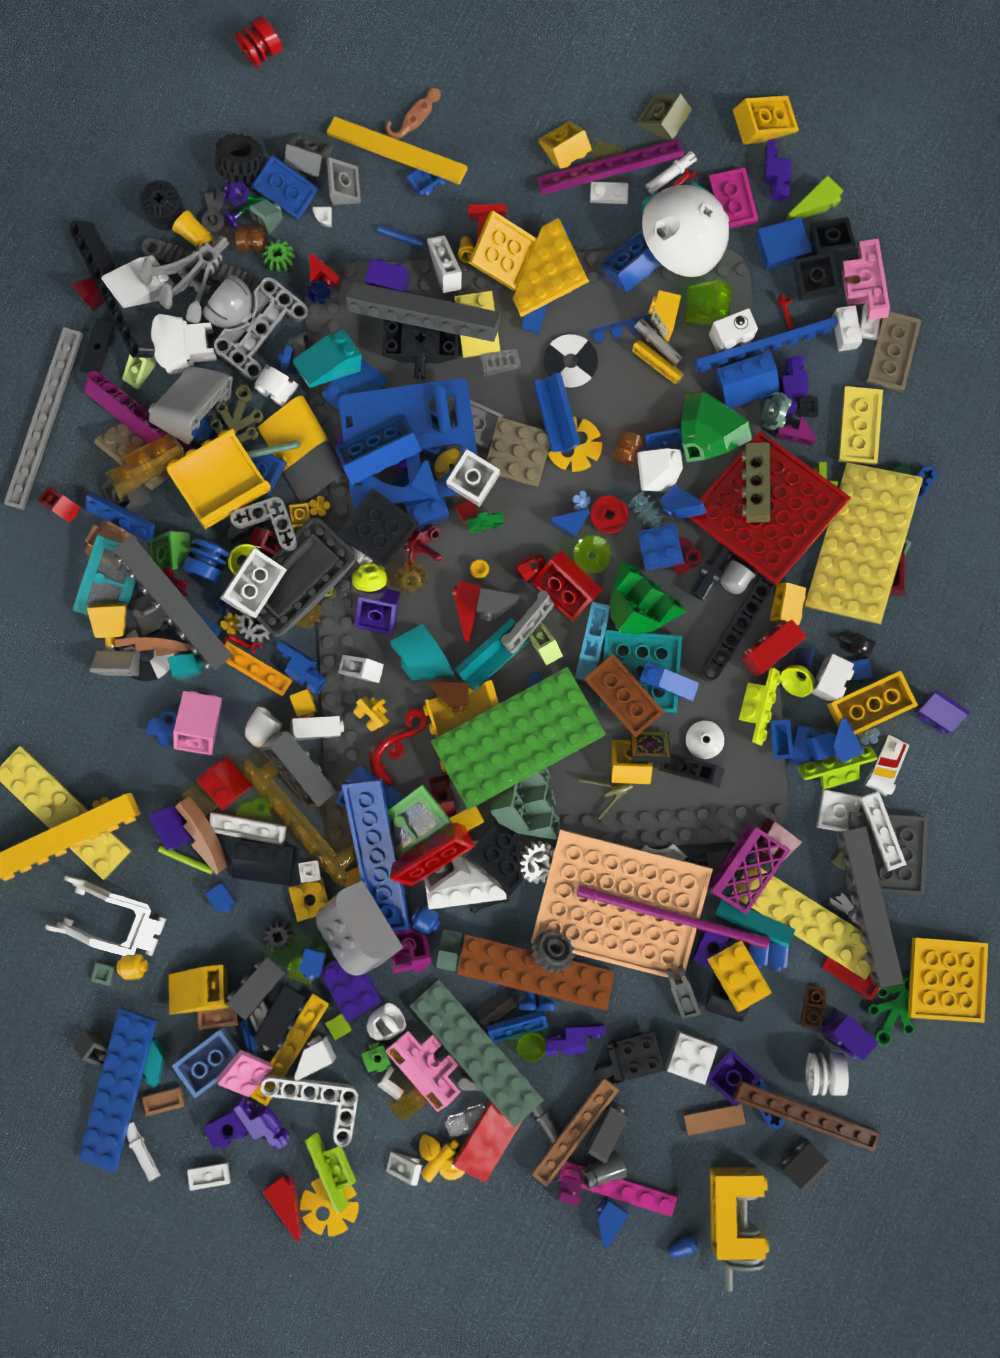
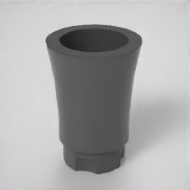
M616 1151L610 1154L606 1163L599 1160L580 1171L581 1180L588 1189L614 1180L624 1179L627 1175L625 1163Z

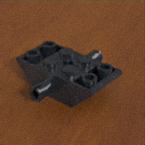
M383 319L382 356L402 363H415V379H419L420 371L421 379L426 378V363L440 364L458 359L459 335Z

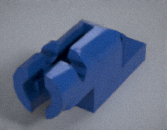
M280 641L276 648L282 651V656L291 659L285 669L286 674L301 686H307V689L314 694H319L326 685L327 678L323 677L314 668L317 661L288 642Z

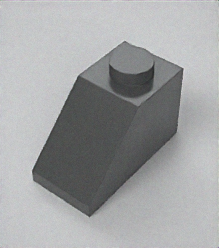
M85 1031L74 1045V1049L82 1060L103 1068L109 1044L99 1036Z

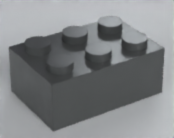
M261 958L254 966L255 972L251 976L247 974L241 981L243 986L238 991L234 990L227 998L229 1000L227 1005L244 1020H248L286 975L284 971L268 958L265 960Z

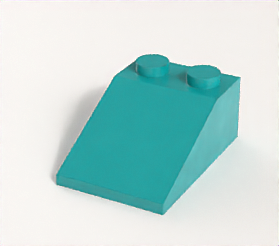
M345 330L322 338L293 359V364L308 387L311 388L360 372L362 354Z

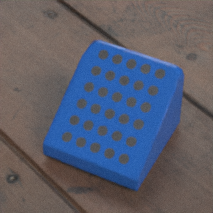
M798 648L794 665L804 666L807 669L811 668L815 649Z

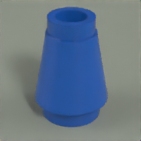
M686 1234L668 1247L672 1259L695 1254V1251L699 1250L693 1234L689 1236Z

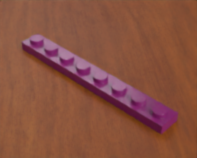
M679 139L542 175L536 177V183L540 194L544 195L684 157V150Z

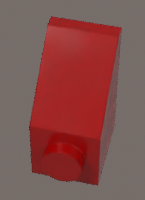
M50 486L38 500V502L69 523L77 516L80 509L78 505Z

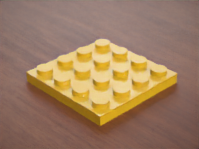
M912 937L908 1017L984 1023L988 943Z

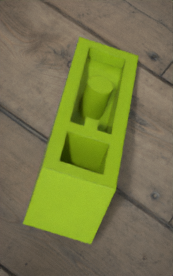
M827 175L789 213L786 221L800 217L804 219L825 212L831 206L835 208L842 200L841 195L844 190Z

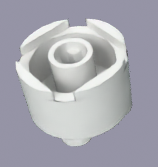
M267 364L254 383V388L258 390L257 392L265 397L270 395V398L281 407L289 402L299 386L296 382L289 381V377L273 367H269Z

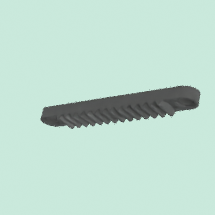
M147 238L142 243V251L146 256L153 255L158 262L166 265L186 258L192 252L191 250L187 251L183 247L179 248L177 245H172L169 242L166 243L155 238ZM150 244H155L157 249L151 253L147 251V247ZM202 257L205 261L211 260L210 258ZM220 263L218 268L215 269V273L208 276V281L219 285L229 275L236 276L247 285L251 293L254 292L263 280L260 276H255L252 273L249 274L225 263ZM196 264L186 268L187 272L189 273ZM201 270L197 276L204 278L205 270ZM269 283L263 286L267 292L274 289L273 285Z

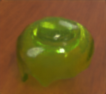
M530 1031L525 1032L519 1037L517 1052L523 1060L534 1062L544 1056L546 1042L539 1033Z

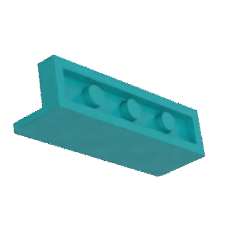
M512 618L454 669L465 683H469V687L473 691L478 689L516 654L509 653L501 641V638L505 634H509L516 624ZM529 637L518 649L517 652H519L528 642H530Z

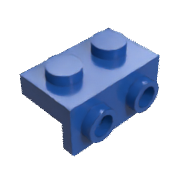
M419 169L406 177L417 195L421 196L424 194L425 197L435 191L433 189L435 185L439 184L442 186L448 182L446 179Z

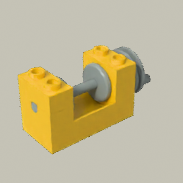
M710 1167L711 1249L717 1260H725V1291H733V1270H760L764 1268L763 1260L766 1259V1253L769 1252L768 1240H765L764 1234L761 1233L758 1227L748 1225L747 1201L764 1197V1190H767V1178H764L763 1173L757 1167ZM736 1200H739V1225H737Z

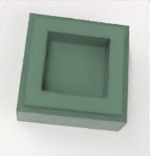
M97 961L90 981L111 986L116 966Z

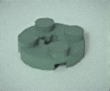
M778 391L771 394L773 395L771 400H766L761 412V420H764L762 426L769 430H775L784 426L787 410L792 403L786 394Z

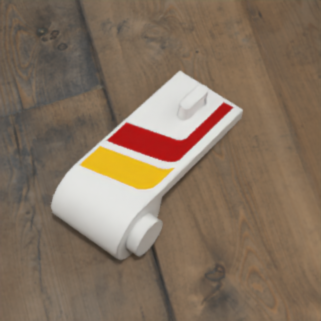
M888 735L875 767L866 777L864 786L875 792L879 791L883 796L891 795L895 790L896 785L894 782L909 745Z

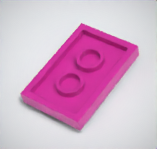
M745 168L709 175L708 180L712 195L720 202L724 212L729 217V229L758 222Z

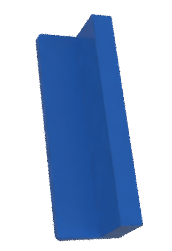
M555 373L546 380H534L533 385L551 451L569 452L581 445L561 373Z

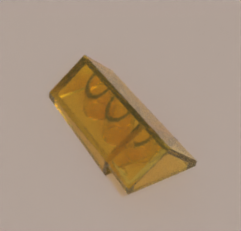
M167 434L120 457L122 465L105 474L120 499L166 471V467L169 466L168 464L176 458L180 460L185 457L184 450L173 435Z

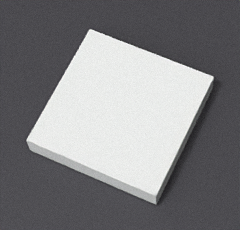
M822 789L816 827L839 832L848 830L849 812H859L861 803L859 797L862 796Z

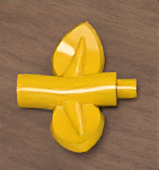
M423 1135L420 1140L419 1150L421 1156L428 1163L420 1172L421 1176L428 1182L434 1179L438 1171L448 1180H455L463 1176L465 1172L452 1165L455 1159L453 1156L457 1153L456 1148L460 1143L453 1139L450 1144L446 1143L441 1148L440 1143L435 1138Z

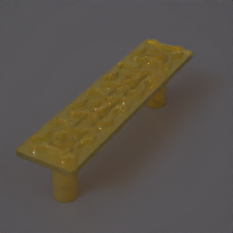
M249 758L246 759L244 763V777L255 787L260 796H265L269 800V806L278 814L286 826L290 825L294 830L293 834L305 846L307 851L311 855L315 854L319 859V865L329 874L334 883L340 884L342 887L345 886L349 875L344 869L357 859L353 841L336 854L272 779L279 773L272 763L268 761L257 769Z

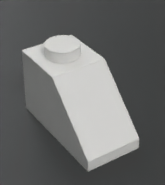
M343 655L338 673L379 683L384 664L367 658Z

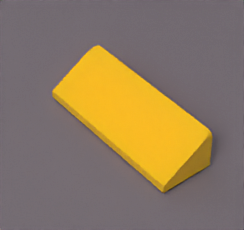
M641 340L633 345V353L672 383L677 384L684 376L683 372Z

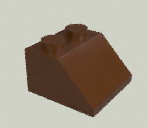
M429 682L431 691L448 709H452L453 713H464V710H468L469 683Z

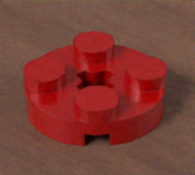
M612 495L599 498L592 506L590 512L592 525L599 533L615 534L621 531L629 517L625 502ZM607 510L615 514L611 520L604 517Z

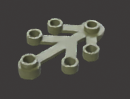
M241 385L236 389V396L239 400L233 419L224 402H219L216 405V410L222 415L229 427V431L234 429L235 435L237 431L253 422L260 423L264 419L260 410H254L251 415L241 420L246 402L252 398V391L246 385ZM224 406L225 409L220 411V407ZM260 414V417L255 418V415ZM218 419L211 421L210 427L218 435L223 431V424ZM218 423L219 426L214 428V425ZM249 427L245 433L237 436V439L240 443L248 439L255 440L258 437V432L256 428ZM255 431L254 435H249L250 432Z

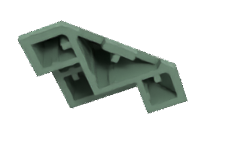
M545 768L493 797L490 812L499 824L519 834L553 840L558 839L561 823L553 808L556 805L553 790H549L548 781L551 779L549 770Z

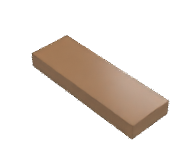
M741 1103L737 1107L729 1105L683 1115L688 1136L746 1124Z

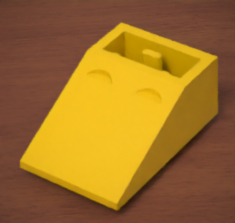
M224 965L205 966L169 974V1014L229 1008L227 1005L229 1002L227 999L228 972Z

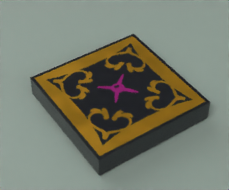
M642 731L635 738L630 733L631 761L670 763L669 732Z

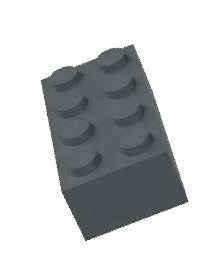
M292 732L275 733L259 749L307 807H320L336 792L333 788V782L328 777H324L321 773V767L316 762L313 763L311 761L309 752L304 747L301 748L297 743L298 739Z

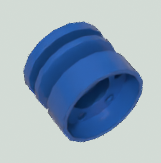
M194 538L192 544L199 547V549L189 548V551L196 556L195 558L185 557L181 569L208 582L219 584L223 572L216 568V566H226L227 562L220 559V557L228 559L230 553L213 542Z

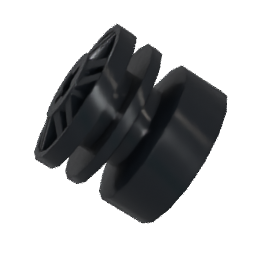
M156 180L148 183L140 193L141 208L149 222L157 229L171 230L178 217L185 212L183 201L177 189L165 180Z

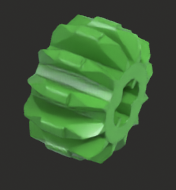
M278 239L274 244L270 240L271 246H265L266 252L262 253L263 258H265V265H269L271 271L276 268L278 273L281 271V268L287 271V265L292 266L291 260L295 259L292 253L293 248L288 246L286 241L281 244V241Z

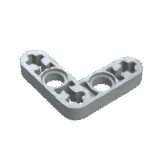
M272 497L237 509L231 514L232 524L239 529L271 519L282 549L292 551L296 548L297 539L282 499ZM276 502L278 505H281L278 507L281 515L278 516L275 509L272 508L274 507L273 503ZM256 508L263 510L261 517L256 518L253 516V511ZM249 511V515L252 520H249L248 517H246L248 516L246 512ZM238 515H241V517H246L242 519V523L235 521L237 520ZM282 519L286 520V528L279 529L277 522ZM284 533H287L289 539L293 540L290 546L283 544L286 542Z

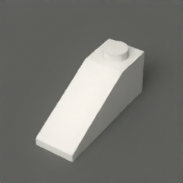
M445 235L428 238L429 251L442 292L461 290V270Z

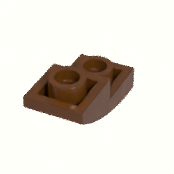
M806 986L800 1027L817 1030L822 1028V1015L826 1000L825 988Z

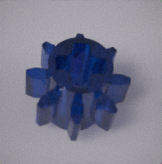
M316 280L311 283V286L307 287V296L314 304L318 302L319 305H322L330 299V288L324 281L319 283Z
M216 596L217 603H214L213 606L219 608L216 612L218 615L224 612L225 617H228L230 612L235 614L233 606L227 605L226 609H224L222 605L225 604V601Z

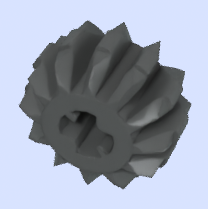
M276 920L275 925L272 922L268 923L270 929L264 928L263 931L268 935L263 936L262 940L268 939L269 942L265 943L264 946L272 945L270 952H274L277 947V951L280 954L283 948L286 951L290 949L288 944L293 945L295 943L290 938L295 937L296 933H289L294 927L286 928L287 921H284L281 926L280 920ZM281 932V937H283V940L281 939L277 941V936H275V933L277 934Z

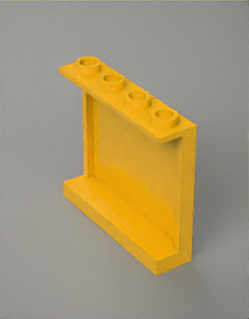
M234 429L222 431L216 439L205 441L202 443V447L197 450H189L185 453V457L180 460L178 458L169 462V466L166 467L167 473L205 530L231 515L233 511L243 508L271 490L270 484L267 480H264L237 439Z
M490 680L484 682L475 691L469 688L468 710H464V713H453L452 709H448L438 697L430 700L426 699V705H423L426 717L430 716L432 722L428 724L431 735L435 734L437 738L493 708L499 702L493 682ZM439 761V762H440V765H441L442 772H445L446 769H445L443 763H442L441 761Z

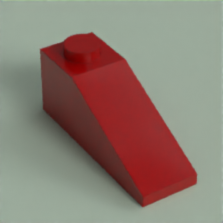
M459 581L458 586H454L452 596L455 597L465 643L469 644L482 586Z
M284 1173L266 1186L263 1193L297 1242L302 1236V1228L295 1188L296 1184L291 1176L287 1177Z

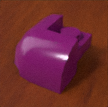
M410 927L409 930L393 931L403 947L391 957L394 973L412 969L416 973L427 968L431 963V957L425 934L414 930L413 927Z

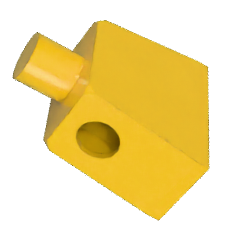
M127 603L90 604L87 611L95 638H105V647H116V637H121L125 633Z

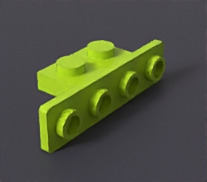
M868 745L863 747L864 753L845 763H842L840 759L837 760L835 756L798 765V771L804 780L820 777L822 788L827 789L860 779V765L877 760V755L871 746Z
M316 1132L305 1139V1143L335 1213L338 1214L349 1206L342 1188L353 1185L357 1181L342 1147L335 1146L325 1150L319 1133Z

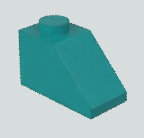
M192 653L167 657L172 676L179 680L202 674L201 668H204L201 663V657H198V655Z

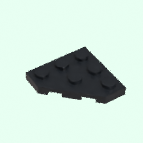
M496 821L465 858L510 896L523 881V874L520 870V851L516 839L517 832Z

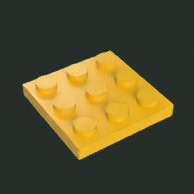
M491 211L469 264L511 290L516 291L537 238L498 213Z

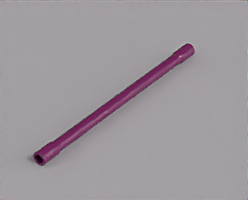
M579 885L576 896L600 901L708 931L767 949L770 938L763 935L744 932L604 893L583 885Z

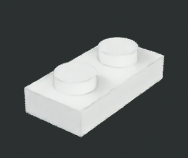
M591 182L590 203L627 204L628 183Z
M228 1162L189 1168L187 1170L190 1190L225 1185L231 1182Z

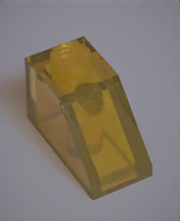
M413 1085L389 1108L403 1122L419 1111L428 1101L416 1086Z

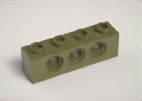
M746 443V450H742V462H746V468H742V480H746V486H742V498H746V504H743V516H746L747 523L770 522V443ZM754 462H758L761 465L759 467H753L751 464ZM754 480H759L761 483L759 485H753L751 482ZM754 498H758L761 500V502L755 504L751 502V500Z

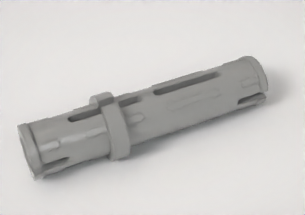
M643 318L634 326L646 338V341L653 344L674 366L683 359L658 334L659 331L654 330Z

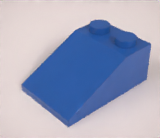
M361 358V371L333 380L322 392V397L324 401L340 413L339 398L342 395L380 390L389 379ZM346 417L349 421L353 423L352 417Z
M430 465V469H431V472H432L434 481H436L435 475H434L433 470H432L431 465ZM408 473L395 477L398 487H406L409 484ZM440 497L439 501L425 499L404 502L408 515L420 523L417 529L424 528L427 524H435L450 518L443 497Z

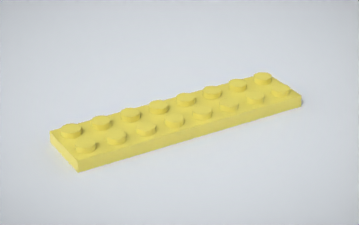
M19 746L0 766V782L49 829L89 811L22 746ZM107 830L101 833L100 838L93 841L87 839L83 841L84 845L76 849L70 847L103 880L132 852L112 832L108 833Z
M757 866L748 867V877L758 875ZM761 868V874L768 873ZM772 876L751 909L795 929L794 936L866 980L871 972V968L865 959L867 951L865 945L861 942L860 934L862 931L775 876ZM759 879L749 881L750 890L758 888ZM746 882L736 884L737 893L747 891ZM748 895L738 897V900L746 905L749 901Z

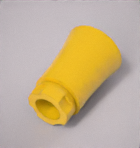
M189 210L182 213L172 227V231L185 238L196 248L202 246L204 242H207L210 246L215 242V238L197 221Z

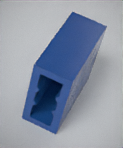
M801 217L758 229L755 238L766 271L792 264L795 259L811 255L813 245L810 240L808 241L807 226L802 222Z

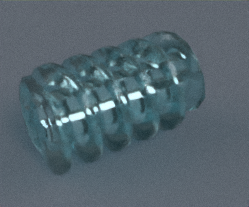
M644 490L633 497L628 507H635L633 510L634 514L640 513L637 519H644L642 522L643 526L649 525L646 530L663 526L669 520H662L665 514H657L660 507L653 508L655 501L648 502L651 495L644 496Z

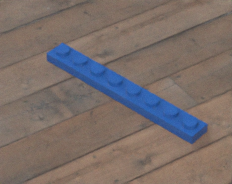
M836 317L787 331L697 359L692 366L694 372L701 371V373L710 371L712 367L717 365L724 367L733 360L739 362L745 360L747 356L754 355L755 357L769 349L771 351L778 350L785 344H788V346L797 344L801 339L811 340L817 334H830L838 325Z

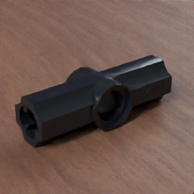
M719 544L710 560H707L700 571L699 578L689 592L697 599L704 601L712 586L719 580L724 571L723 568L733 554L725 545Z

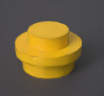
M478 559L472 562L470 572L473 577L481 579L487 576L489 566L486 561Z

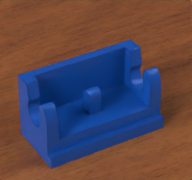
M681 428L644 436L645 451L668 448L684 452Z

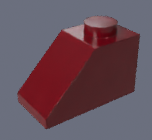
M93 278L76 281L71 284L92 311H95L104 303Z
M259 527L254 528L247 543L271 556H274L282 548L276 534Z
M448 775L429 779L432 797L449 818L457 815Z

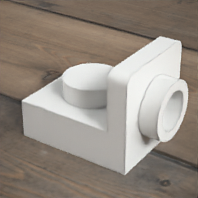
M318 861L298 864L301 883L321 879Z

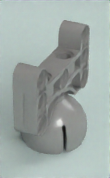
M229 275L209 299V305H206L202 311L204 317L209 322L224 328L214 342L215 353L247 379L253 381L257 380L262 372V368L252 357L285 314L295 322H302L308 314L307 306L275 279L270 277L264 278L254 292L251 293L247 285L233 275ZM269 283L273 285L274 290L267 292L263 286ZM286 296L289 299V303H280L279 297ZM268 302H269V306H268V307L266 308V310L261 314V311L265 308V306H266V305L268 304ZM301 308L304 311V315L296 316L294 309ZM258 325H263L266 328V332L259 334L255 328ZM246 332V335L241 340V342L237 343L239 339L243 336V334ZM220 342H224L227 344L228 349L220 351L217 345ZM239 354L243 357V361L235 363L232 357ZM251 366L256 367L258 374L250 375L248 368Z

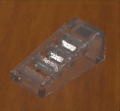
M517 349L480 354L484 376L521 368ZM510 355H513L515 364H511ZM502 357H506L507 365L503 364ZM498 358L500 366H496L495 359ZM488 360H491L493 367H489Z

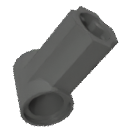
M308 332L291 336L287 341L288 346L293 347L292 369L296 372L298 370L293 364V359L313 345L312 338Z

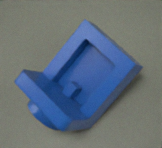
M286 345L285 350L280 351L278 362H281L279 371L298 376L299 372L292 369L293 347Z

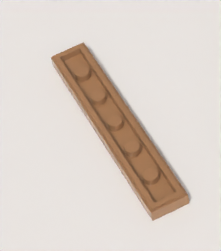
M607 1079L600 1080L533 1169L531 1175L547 1187L618 1093L619 1089Z

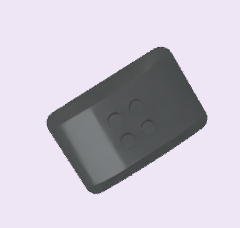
M319 518L310 519L295 534L297 546L294 550L285 551L281 548L271 558L287 570L256 619L273 636L283 635L300 621L328 594L356 562L357 554ZM289 540V541L286 543L287 546H290V545H291V541H293V540Z

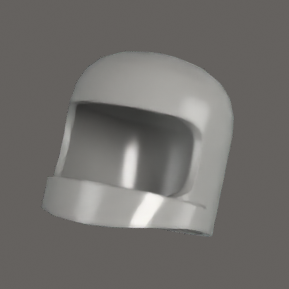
M732 560L723 572L720 582L726 591L732 594H741L756 575L742 564Z

